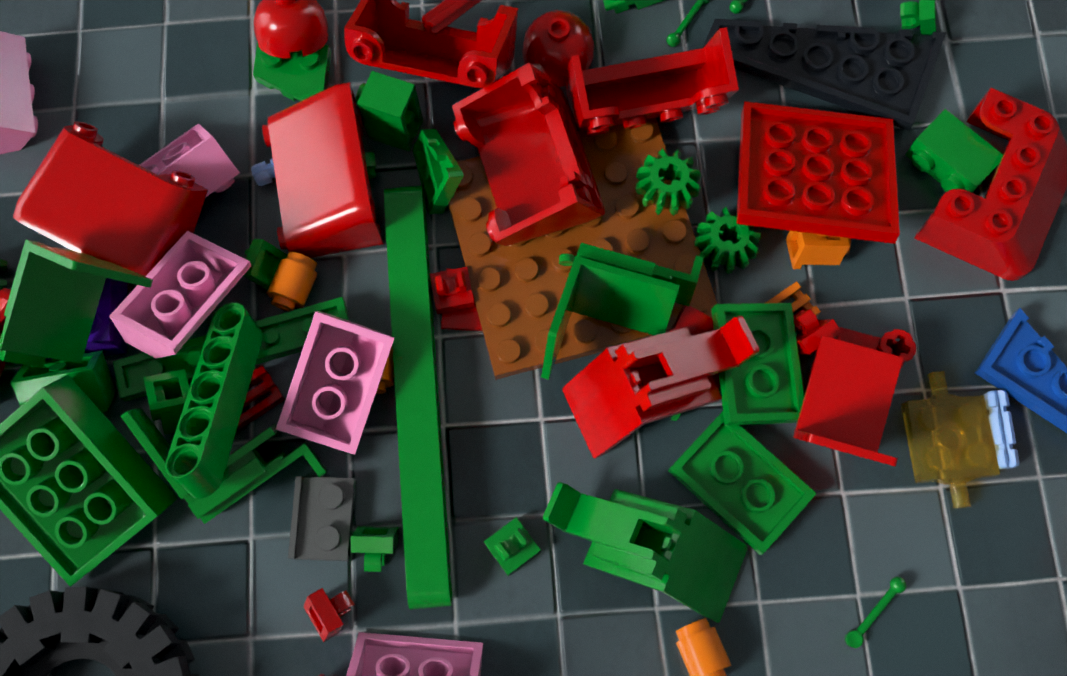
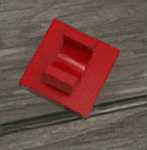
M467 267L429 274L437 314L475 307Z
M811 309L807 311L801 310L793 315L795 329L799 332L796 335L798 354L810 355L817 350L822 335L835 338L842 333L834 319L818 320Z
M321 588L307 596L303 607L321 639L325 642L340 632L344 625L340 617L352 610L351 607L355 604L347 590L329 600L324 589Z

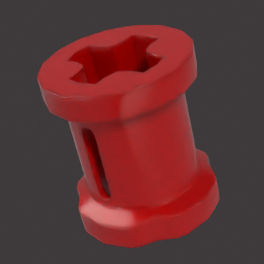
M900 329L886 332L881 337L877 348L878 351L891 354L892 348H894L893 355L904 357L902 366L905 362L910 361L916 353V344L911 334Z

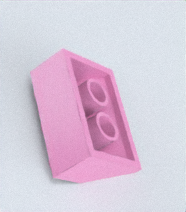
M0 31V154L21 150L31 138L35 137L38 130V119L36 116H33L32 102L35 89L29 80L31 55L26 52L25 37Z
M199 123L139 164L157 175L171 174L173 170L188 173L195 177V183L208 189L206 197L214 191L220 193L228 189L234 183V177L240 174L214 137Z
M186 231L146 275V277L153 279L151 288L137 285L109 317L123 340L129 345L155 359L175 355L248 271L251 263L196 234Z
M321 311L315 312L276 430L355 455L394 337Z
M359 632L346 676H481L483 643Z

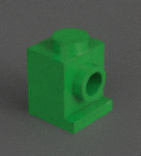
M185 369L143 377L152 420L161 419L164 434L176 431L189 391Z

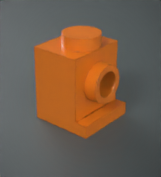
M789 231L786 237V244L792 268L801 269L802 265H840L844 256L850 251L851 238Z

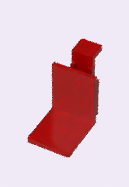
M743 316L734 317L720 329L691 336L688 328L685 327L606 348L571 379L562 390L592 457L598 458L644 424L722 399L712 375L739 367L759 352V346Z
M839 327L842 333L836 336V339L822 335L793 438L896 467L898 458L878 453L904 357L878 351L880 337Z

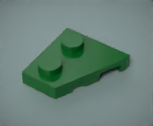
M257 42L253 70L256 82L269 89L279 90L283 96L294 102L296 99L302 101L327 89L331 60L329 45H324L322 49L311 55L303 56L301 50L290 52L291 58H278L261 51Z
M422 129L412 151L421 185H423L429 214L444 213L451 198L454 197L455 191L464 175L436 129Z

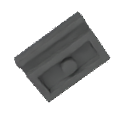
M296 476L288 551L289 559L350 562L356 479Z

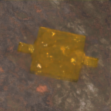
M945 371L932 372L927 374L932 397L922 400H908L901 404L915 483L938 482L949 485L953 509L971 507L966 483L975 478H988L1000 475L984 395L960 397L949 394Z

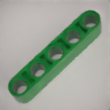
M232 302L225 304L215 312L211 320L166 459L165 469L167 474L193 498L201 499L210 496L219 488L222 482L263 340L261 328L240 303Z

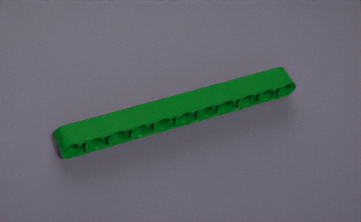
M423 185L385 188L384 208L392 337H394L392 346L407 599L410 610L452 606L451 565Z

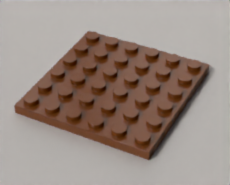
M656 118L646 119V125L633 129H624L623 124L611 126L608 133L597 136H587L586 131H578L604 205V216L589 223L510 246H503L494 242L487 232L486 222L489 221L488 213L497 207L480 156L457 162L463 171L464 177L456 189L454 197L451 198L449 207L464 264L468 268L472 293L495 380L543 368L548 333L572 267L559 264L560 254L577 256L580 244L585 243L690 274L695 257L700 255L699 247L694 245L695 235L686 209L679 206L678 213L673 216L668 208H664L663 212L657 215L655 212L656 204L644 207L642 204L644 195L637 194L635 190L636 183L639 182L636 178L637 169L644 167V160L648 154L657 158L658 152L662 148L666 151ZM665 180L664 183L671 185L672 181ZM703 262L690 306L712 318L711 308L717 304ZM674 303L667 329L673 327L684 305ZM572 312L555 364L600 353L608 347L654 335Z

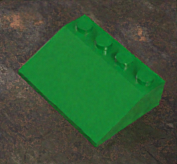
M69 374L42 387L0 424V510L70 587L178 499Z

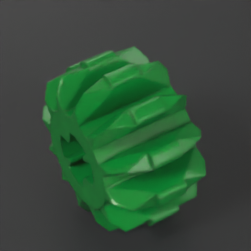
M663 148L658 152L657 158L648 154L644 160V167L637 169L636 178L639 182L636 183V193L644 195L642 200L644 207L656 204L655 212L657 215L661 214L664 208H668L673 216L678 213L679 206L688 210L692 206V198L699 195L701 187L697 182L701 178L700 170L692 169L694 164L693 157L681 160L679 149L673 153V156H668ZM665 180L672 181L671 185L665 184Z
M727 206L722 209L720 216L711 211L707 214L706 222L699 223L696 230L699 236L695 238L694 245L702 250L699 256L704 257L703 261L710 259L713 261L711 265L712 272L716 271L720 265H724L725 271L729 275L733 273L735 265L743 270L748 267L749 259L756 258L759 252L756 245L761 240V233L752 231L755 226L736 224L737 213L735 216H731Z

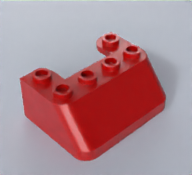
M727 27L720 28L704 48L583 71L579 55L571 56L564 76L566 92L579 131H586L587 136L608 133L609 127L623 124L624 129L642 127L646 125V119L660 117L661 122L675 121L683 118V112L697 110L698 115L712 114L720 111V106L728 104V99L739 90Z
M990 88L966 121L971 125L1009 141L985 198L964 189L947 191L940 198L935 211L917 231L914 239L1005 280L1015 281L1023 278L1034 268L1067 189V142L1057 120L1052 114Z

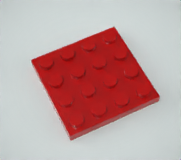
M744 101L741 113L736 224L895 244L900 235L893 119Z

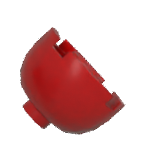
M262 0L257 6L254 16V32L260 50L266 54L278 58H291L290 52L302 50L303 56H307L322 49L327 43L329 37L327 18L317 0Z
M549 11L533 20L526 30L522 48L524 64L530 62L559 87L565 86L564 76L571 56L579 55L582 71L588 70L593 61L595 45L590 28L579 16L569 11Z

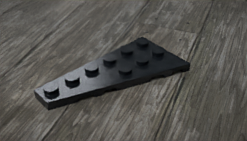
M715 19L703 48L720 28L727 27L735 69L866 116L893 119L894 126L909 131L916 119L946 32H933L932 35L913 34V30L899 29L898 33L877 32L875 28L817 25L816 29L797 28V23H783L782 27L762 26L759 21Z

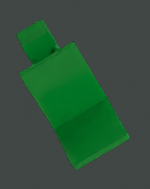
M26 239L4 312L6 320L0 337V360L42 368L46 358L81 363L106 278L149 288L152 286L153 279L88 254L70 249L50 247L43 243Z
M581 243L548 333L541 378L550 379L572 312L651 335L665 333L674 303L690 306L704 257L696 255L691 272L687 274L658 266L653 262Z
M142 408L128 410L121 415L125 424L181 500L184 498L187 501L188 507L197 519L200 518L204 524L302 455L319 478L327 473V469L307 441H304L286 455L282 452L267 462L256 447L277 433V425L274 423L229 455L222 482L213 494L201 499L193 498L167 474L165 464L171 446Z
M558 482L543 515L544 521L563 532L592 542L584 560V565L660 591L717 623L722 618L748 549L746 544L696 510L614 489L610 500L607 501L582 494L568 484Z

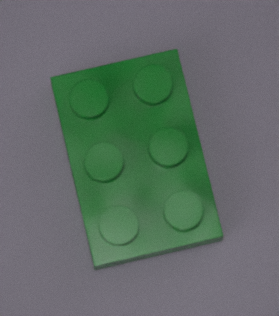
M792 303L714 305L711 308L714 330L720 329L734 317L743 316L759 346V352L739 367L719 372L724 424L797 423L804 399V390Z
M723 411L668 470L669 473L760 556L767 551L817 494L740 425H725Z

